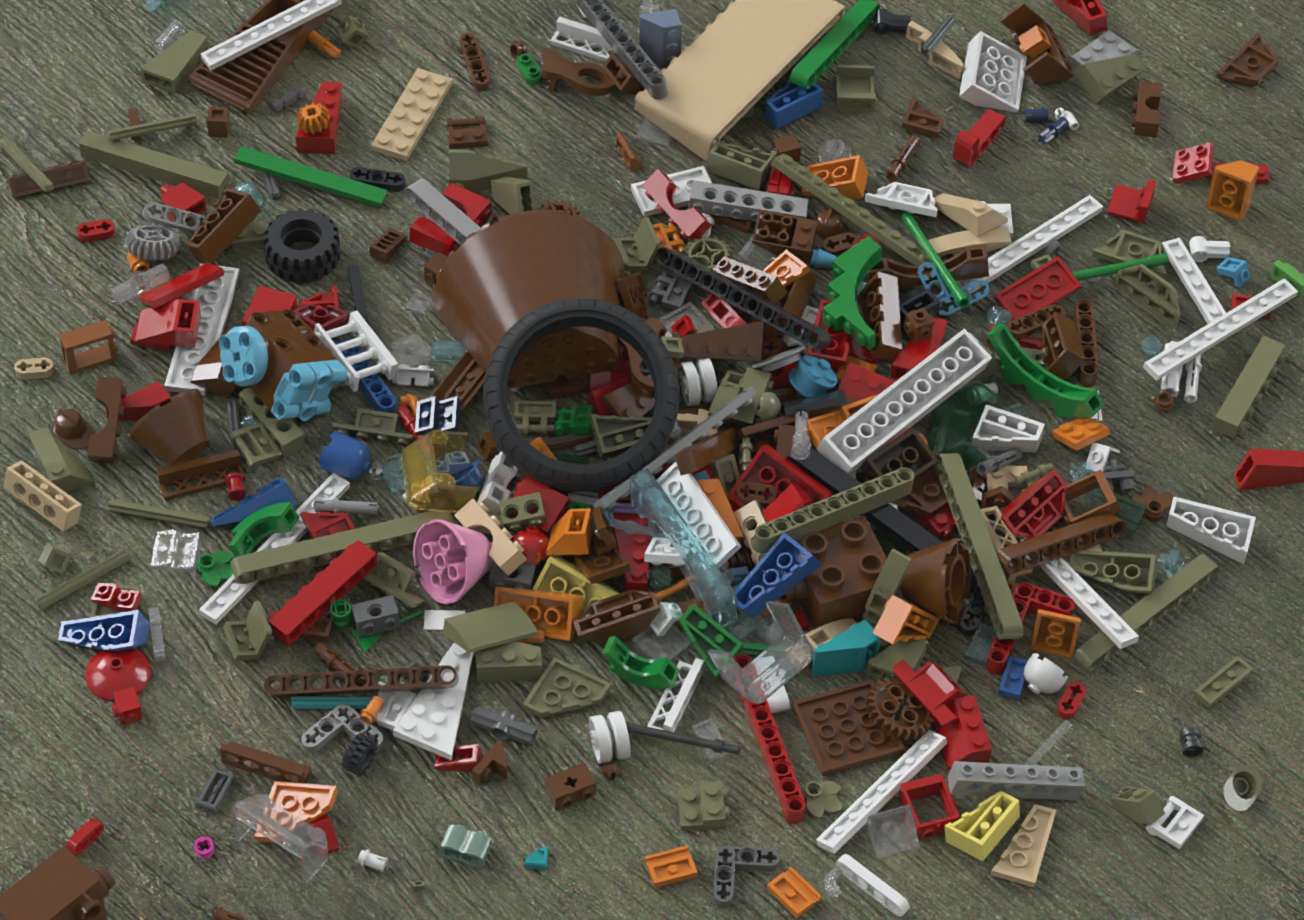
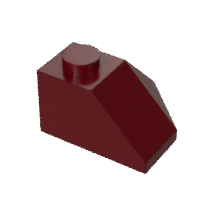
M306 304L293 310L313 332L317 323L326 332L344 326L349 319L348 313L333 305H327V308H315V304Z

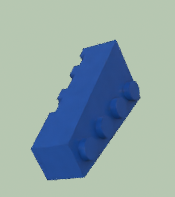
M783 533L729 599L751 618H754L820 567L822 563L786 533Z

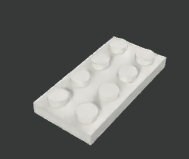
M704 166L667 175L677 186L674 193L676 208L688 206L693 180L712 183ZM645 181L631 184V191L644 217L661 213L656 207L658 203L655 200L651 201L644 194L646 190L642 187V184Z

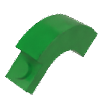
M291 502L266 506L246 517L233 529L232 534L234 538L228 546L235 557L250 554L255 545L263 538L278 532H290L299 520V516Z
M616 636L609 637L602 653L611 663L609 669L614 674L627 682L645 688H671L674 686L680 671L668 657L646 659L634 654Z

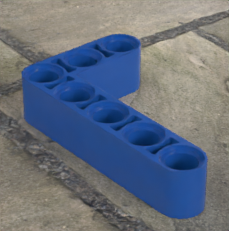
M343 339V340H341V341H339V342H336V343H334V344L337 345V344H340V343H343V342H346V341H349V340H352V339ZM357 346L341 353L345 358L363 352ZM369 360L351 365L356 372L372 367ZM378 373L359 379L358 388L374 411L396 414L395 397Z

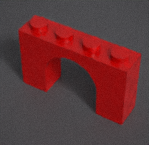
M451 183L441 193L480 228L492 213L491 200ZM422 216L410 226L409 241L422 248L448 256L451 251L455 252L461 246L437 224Z

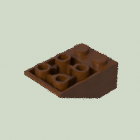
M759 210L752 243L777 256L787 249L809 266L816 236L817 221Z

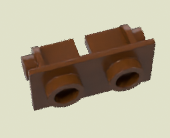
M976 466L972 471H968L967 475L980 507L987 477L980 475L977 472Z

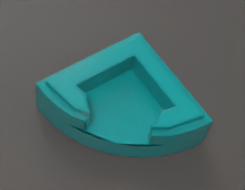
M549 847L538 848L537 851L528 855L525 859L524 868L547 870Z

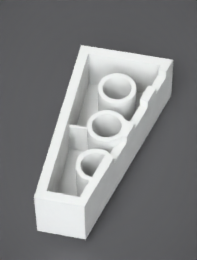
M1173 497L1166 526L1244 564L1256 517Z

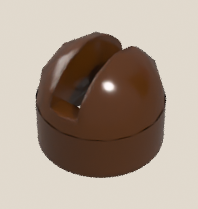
M618 763L601 766L603 777L610 780L612 776L615 779L619 774Z

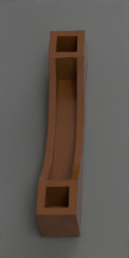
M986 246L965 248L956 256L943 261L955 281L989 277ZM882 258L868 272L869 281L877 272L897 277L898 288L923 285L917 273L919 266L901 264L888 258ZM924 266V270L921 273L922 275H927L929 279L928 281H925L926 284H929L933 280H937L936 276H934L933 278H931L930 272L932 271V269H927L926 266Z

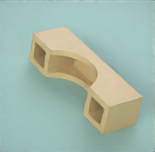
M471 499L454 516L464 527L493 536V545L488 554L509 576L527 560L522 554L524 549L517 541L513 543L510 540L513 536L505 527L502 530L499 528L501 523L494 515L489 517L487 513L490 510L483 502L478 504L474 499Z

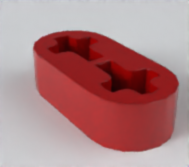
M107 219L82 223L77 227V236L81 242L105 240L113 237L115 234L114 223Z
M1072 682L1067 686L1057 706V714L1060 718L1069 720L1076 715L1086 694V688L1083 684ZM1078 691L1079 693L1076 694L1075 698L1072 697V693ZM1070 704V709L1065 711L1064 708H1066L1067 705Z
M95 818L90 819L68 839L66 848L74 856L81 854L102 834L104 825Z

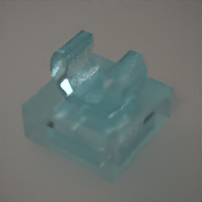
M1172 549L1169 555L1160 554L1158 562L1162 563L1160 570L1166 571L1168 578L1181 570L1183 566L1180 550Z

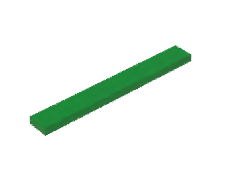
M243 146L240 147L234 158V164L381 208L388 190Z

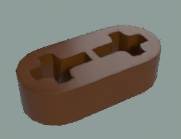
M138 108L128 109L130 126L140 125ZM141 135L131 137V140L141 139Z
M850 232L828 237L823 241L822 250L839 256L850 249L858 241V237Z
M746 481L738 486L737 494L745 501L756 500L759 503H772L778 497V490L771 484ZM747 485H749V489L756 490V493L748 494L747 497L746 493L743 492V488H747ZM770 488L769 491L773 493V496L766 499V495H761L760 491H767Z

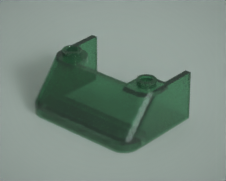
M976 380L957 390L934 408L926 438L928 447L936 456L937 454L958 453L961 456L965 470H970L979 463L987 461L988 457L968 442L971 426L979 423L985 406H990L1000 401L1001 397L981 381Z

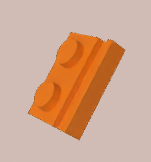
M688 846L645 856L644 861L648 867L654 888L697 877L698 872L689 853Z
M789 867L785 873H781L769 882L766 888L796 918H799L811 909L815 903H819L822 897L792 867Z

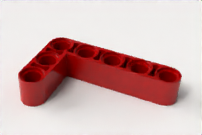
M1025 582L1017 584L1012 594L1022 624H1024L1028 613L1037 615L1038 609L1067 616L1073 615L1074 600L1066 595ZM995 635L986 664L989 673L999 675L1005 671L1008 658L1012 654L1017 639L999 640Z

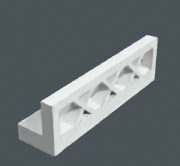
M560 16L556 21V32L550 40L551 45L604 62L609 58V54L612 52L616 53L596 28ZM559 36H562L567 38L568 40L560 41L558 40ZM581 42L584 43L585 46L579 47L576 46L575 43ZM600 48L602 51L594 52L592 49Z
M696 658L693 665L682 661L678 662L677 668L680 671L681 669L689 671L685 679H682L678 674L676 678L678 681L674 683V686L665 689L647 727L675 732L703 674L704 660ZM681 686L678 695L674 696L671 691L672 688ZM673 702L671 710L665 712L663 706ZM665 719L663 729L654 726L656 721Z

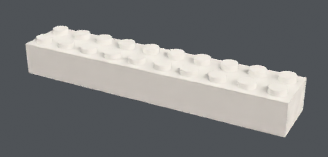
M963 329L827 434L820 442L817 450L847 474H852L862 466L866 459L889 445L982 372L992 357Z

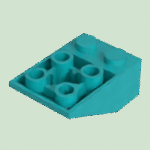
M866 620L859 624H853L849 630L835 635L829 642L822 643L815 648L811 675L816 677L865 670L868 667L869 660L879 654L881 638L873 634L874 628Z

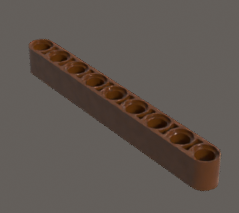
M449 665L282 674L267 677L264 681V689L270 696L275 698L444 689L455 687L459 682V674ZM453 672L454 677L451 681H443L445 673ZM425 673L432 674V679L428 683H423L421 680ZM409 674L410 681L407 684H401V676ZM381 676H388L387 684H378ZM360 677H366V684L361 687L357 686V680ZM344 678V686L336 688V680ZM322 679L323 686L320 689H314V682ZM300 680L302 682L300 689L292 690L293 682ZM276 681L280 682V688L277 691H271V684Z

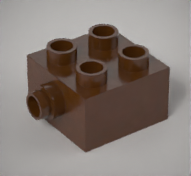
M865 516L836 524L817 533H809L804 538L796 541L816 557L822 565L781 597L785 602L792 600L794 602L800 601L814 629L841 619L852 618L855 622L863 620L862 616L866 610L865 605L887 559Z
M63 846L0 895V920H107L103 899L109 895V890L115 885V881L103 866L100 865L93 870L88 869Z

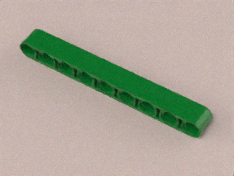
M858 0L796 65L791 72L789 82L808 90L874 20V13L880 9V3L872 0Z

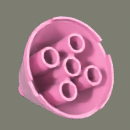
M434 519L424 523L416 534L413 547L414 565H418L421 574L419 581L422 587L437 602L449 604L460 600L487 572H490L493 559L488 553L493 543L489 542L487 537L480 532L442 519Z

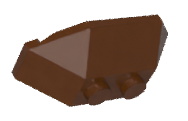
M628 590L591 603L573 621L579 639L606 645L609 637L616 636L620 640L645 631L661 610L655 592L648 593L639 590Z

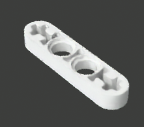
M843 854L835 862V866L841 874L893 914L901 917L910 909L908 901L851 856Z

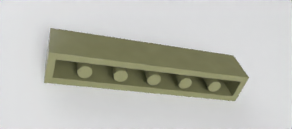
M1266 336L1262 337L1217 413L1212 430L1233 439L1236 438L1239 432L1242 433L1247 424L1245 422L1246 419H1251L1255 410L1253 408L1254 405L1258 406L1262 399V391H1267L1271 382L1269 379L1276 376L1278 364L1282 365L1285 360V344Z

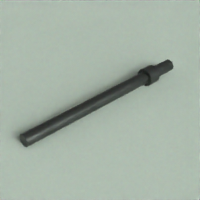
M625 722L628 732L712 749L713 752L740 754L741 746L725 743L724 740L715 739L713 741Z

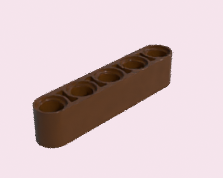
M1081 299L1076 303L1073 317L1085 356L1084 362L1077 368L1078 382L1083 387H1092L1096 384L1099 369L1094 306L1091 301Z

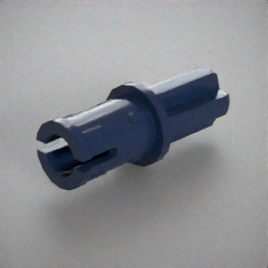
M1060 117L1053 124H1049L1038 135V141L1046 144L1052 138L1058 137L1060 132L1069 126L1068 120L1065 117Z

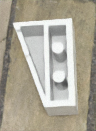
M986 405L973 435L971 450L1010 451L1013 448H1019L1022 452L1036 453L1043 437L1045 424Z

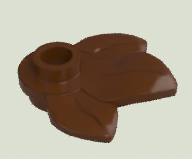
M1149 485L1143 490L1142 495H1132L1134 506L1144 511V514L1150 519H1160L1163 517L1165 510L1171 507L1173 501L1171 492L1159 495Z

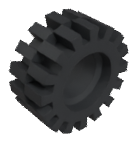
M362 733L357 734L352 739V743H349V748L345 750L342 768L357 776H362L366 769H369L370 763L374 760L373 757L376 756L377 752L375 751L378 749V742Z

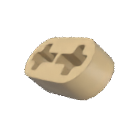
M49 358L22 359L17 361L14 366L15 374L21 380L48 378L54 373L53 362Z

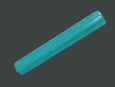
M292 696L291 708L334 709L338 705L345 704L353 709H366L373 696Z

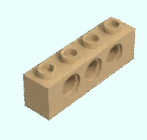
M22 460L6 469L3 488L63 532L78 524L82 507L81 503Z
M753 500L734 512L741 532L744 533L743 541L749 549L751 548L753 553L751 558L757 565L765 554L758 553L753 549L755 529H752L755 525L758 527L767 523V520L762 513L764 507L756 500Z

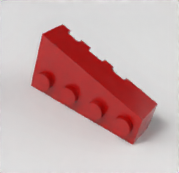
M322 82L313 102L315 105L321 103L323 107H326L330 123L327 125V129H322L321 133L317 131L314 135L311 132L306 134L305 131L299 128L295 137L297 153L335 154L343 99L341 82Z

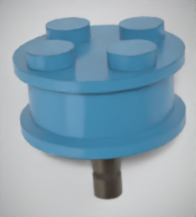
M809 355L802 356L798 360V367L793 368L788 375L791 384L798 391L792 400L828 393V390L834 388L837 384V377L830 368L829 362Z

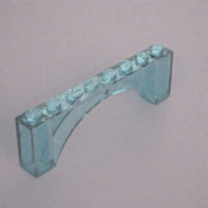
M646 468L629 477L632 506L641 518H648L654 522L671 541L687 566L699 590L709 617L722 627L737 620L736 593L650 470Z

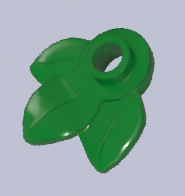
M219 551L213 555H201L196 565L198 571L202 573L203 581L210 586L218 587L220 580H228L233 575L229 564L233 554Z

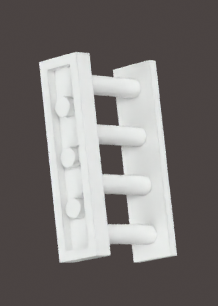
M358 311L350 313L347 325L326 332L319 323L315 324L314 333L346 368L347 377L344 382L350 386L353 392L358 390L359 379L380 372L384 373L388 380L396 378L398 362ZM349 332L353 333L356 337L337 345L331 340V338ZM360 345L366 350V352L345 358L341 353ZM368 359L374 360L377 364L357 372L351 366Z

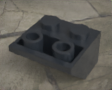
M929 289L913 290L899 298L901 329L904 332L906 314L913 310L924 307L932 317H939L941 302Z

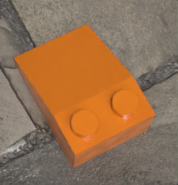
M860 155L807 166L809 172L822 178L826 184L836 188L843 196L852 200L863 198L869 171ZM802 187V195L816 197L814 194H812L804 187Z
M1038 609L1030 650L1072 659L1081 618Z

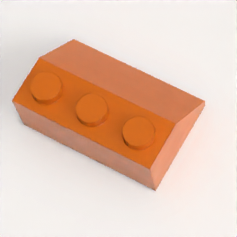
M1242 160L1216 166L1206 208L1242 221L1251 204L1259 167Z

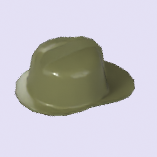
M1249 765L1239 766L1227 778L1223 786V796L1230 808L1239 812L1245 811L1258 797L1263 784L1258 770Z

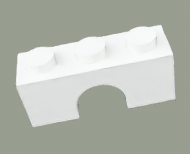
M502 451L492 460L477 501L478 504L483 502L490 510L487 513L489 516L500 512L499 501L508 499L510 491L506 487L518 470Z

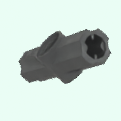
M477 706L473 710L470 724L491 731L493 736L500 740L510 738L529 746L533 745L538 733V727L517 720L515 715L507 711L497 713Z

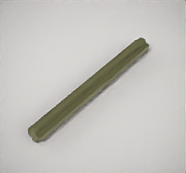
M7 136L0 138V146L45 192L53 191L54 187L51 180Z

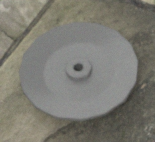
M805 345L777 354L753 364L751 368H760L761 371L768 372L801 359L800 352L807 347Z

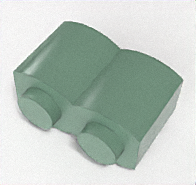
M449 825L440 846V855L453 861H461L472 867L482 868L490 851L492 838L482 831H469L463 825Z

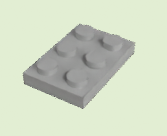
M1108 30L1071 57V62L1080 68L1086 63L1136 54L1137 49Z

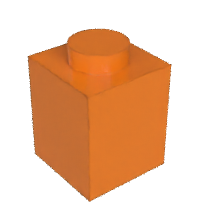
M1037 25L1018 37L1021 43L1019 45L1021 51L1032 58L1052 47L1046 32Z

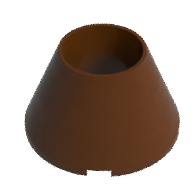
M189 389L170 398L172 402L163 407L158 405L145 414L130 429L129 437L131 440L171 466L187 462L202 452L209 445L210 437L202 396L198 389Z
M954 538L909 554L908 557L911 558V562L901 585L902 594L906 601L950 624H956L961 620L966 607H962L964 597H969L970 554L969 549L964 548L962 543H965L962 538Z

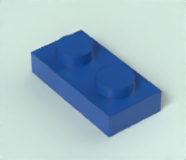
M1009 656L998 695L1019 700L1025 682L1024 669L1028 662L1027 660Z

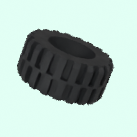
M297 208V211L288 210L286 214H279L276 220L273 219L265 229L264 251L266 263L275 275L280 278L284 277L286 281L290 282L293 280L295 283H301L302 281L311 283L315 279L318 281L323 278V275L327 276L331 273L332 269L338 264L340 259L338 228L333 223V220L328 216L325 217V214L321 212L316 213L313 209L303 210V208ZM300 241L316 244V246L307 250L288 248L289 245Z

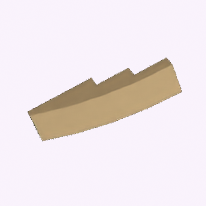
M911 21L907 26L906 38L917 43L918 51L921 52V47L932 33ZM941 40L929 55V63L961 79L964 64Z
M996 227L980 236H976L969 230L928 240L939 257L951 253L953 256H956L965 248L986 246V252L1012 244L1008 227Z

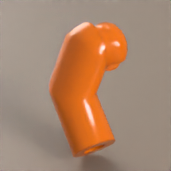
M411 394L401 396L399 399L401 406L411 407L416 417L417 401H420L419 398Z

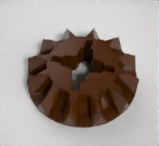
M774 336L772 339L765 338V341L762 342L761 361L788 351L787 343L782 338L776 339ZM774 346L775 349L772 350L770 355L768 350H770L771 347Z

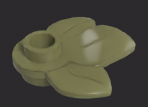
M817 781L808 782L802 790L803 797L807 800L806 808L808 812L816 818H821L824 811L827 813L841 811L842 805L836 797V794L841 790V786L832 781H825L823 783Z

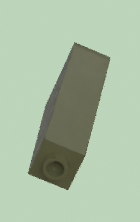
M190 30L141 67L142 82L176 94L200 62V54L209 49L207 36Z

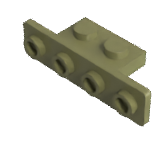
M358 408L355 426L332 423V428L335 431H339L347 436L349 433L357 434V437L368 439L369 436H374L379 441L388 442L389 439L397 440V443L409 445V442H415L414 435L396 432L399 415L394 413Z
M383 552L377 553L378 565L364 579L369 581V584L373 587L386 591L387 595H393L394 598L400 599L407 607L415 608L423 605L425 600L409 591L416 572Z

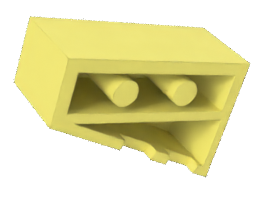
M1002 791L997 792L978 804V808L972 812L962 814L961 819L953 824H946V842L984 861L1020 817L1019 800Z

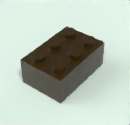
M913 428L866 459L860 469L869 481L900 468L911 469L914 472V479L933 468L939 460Z

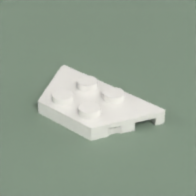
M893 182L886 187L877 189V194L867 193L865 195V202L887 206L894 210H905L912 214L918 213L937 217L938 209L937 207L935 208V199L930 189Z

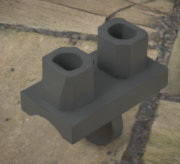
M1110 460L1109 466H1103V474L1112 492L1113 483H1119L1120 492L1122 493L1132 490L1135 470L1124 471V465H1117L1116 460Z

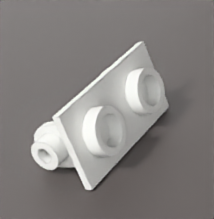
M400 364L398 365L397 375L393 379V383L411 386V379H415V386L429 387L434 385V377H430L435 376L434 369H430L429 366L425 365L411 368L409 365Z

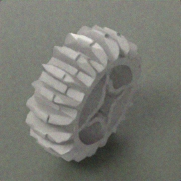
M145 224L128 231L126 245L128 253L134 257L146 259V261H162V259L168 260L170 257H175L178 254L180 240L178 232L172 228Z

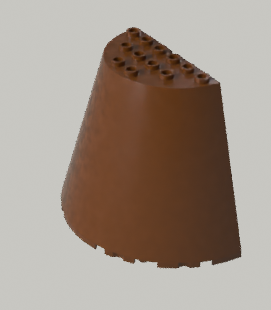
M551 210L518 212L498 218L499 222L493 225L487 223L478 232H472L465 237L466 241L455 252L451 251L444 260V267L438 271L436 284L433 285L431 307L486 372L490 358L505 333L518 320L539 307L552 302L574 298L597 299L623 307L622 296L617 291V280L626 276L624 261L617 244L603 228L586 221L585 217L579 215L572 216L565 211L552 213ZM568 327L548 333L532 343L519 357L510 374L507 389L555 381L559 375H564L567 379L620 369L621 362L619 337L605 330L592 327Z

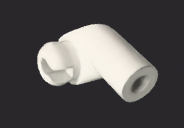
M1063 108L1055 110L1054 114L1057 120L1060 117H1065L1072 130L1079 128V123L1071 112L1065 111Z

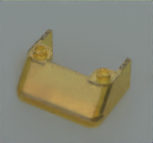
M432 430L403 449L401 464L407 503L411 508L457 513L471 499H474L477 488L456 485L453 476L437 471L435 457L445 458V453L463 452L468 436L467 433Z

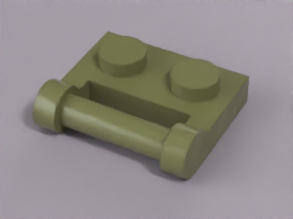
M262 423L235 430L229 435L232 443L237 445L247 460L246 464L250 469L278 460L282 455ZM242 438H246L257 456H253Z

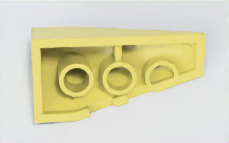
M551 555L548 558L532 589L582 595V609L584 610L591 603L620 594L603 582L590 584L576 565L555 555Z

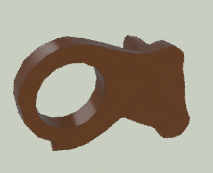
M552 48L542 49L541 76L544 79L550 80V91L553 92L558 83L564 80L576 90L587 95L605 96L611 92L614 82L601 65L594 63H572ZM580 77H594L601 80L603 84H591L585 82Z
M649 318L645 321L657 335L660 333L662 325L658 319ZM619 338V345L623 348L622 358L624 361H629L632 381L640 389L655 393L653 381L646 378L640 371V367L645 362L634 348ZM671 357L678 377V372L682 370V366L677 358Z

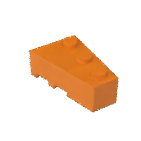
M698 480V484L740 546H743L744 536L720 480Z

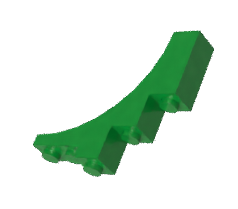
M867 236L832 261V273L836 279L827 284V296L831 302L823 307V322L827 327H831L836 332L843 328L860 345H864L868 350H871L876 346L875 333L864 322L855 301L864 277L882 260L881 246Z
M999 323L987 334L1002 362L999 369L1007 384H1024L1033 401H1050L1058 417H1093L1104 406L1095 388H1085L1064 381L1034 361L1018 344L1005 323Z

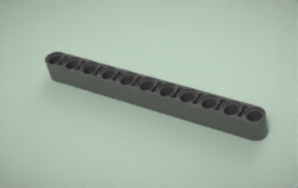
M573 0L654 99L665 98L668 95L665 76L602 0Z

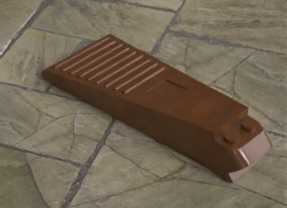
M267 0L228 39L305 0ZM335 8L211 71L203 62L189 75L188 82L192 86L242 111L252 113L309 42V33L313 30L317 31Z

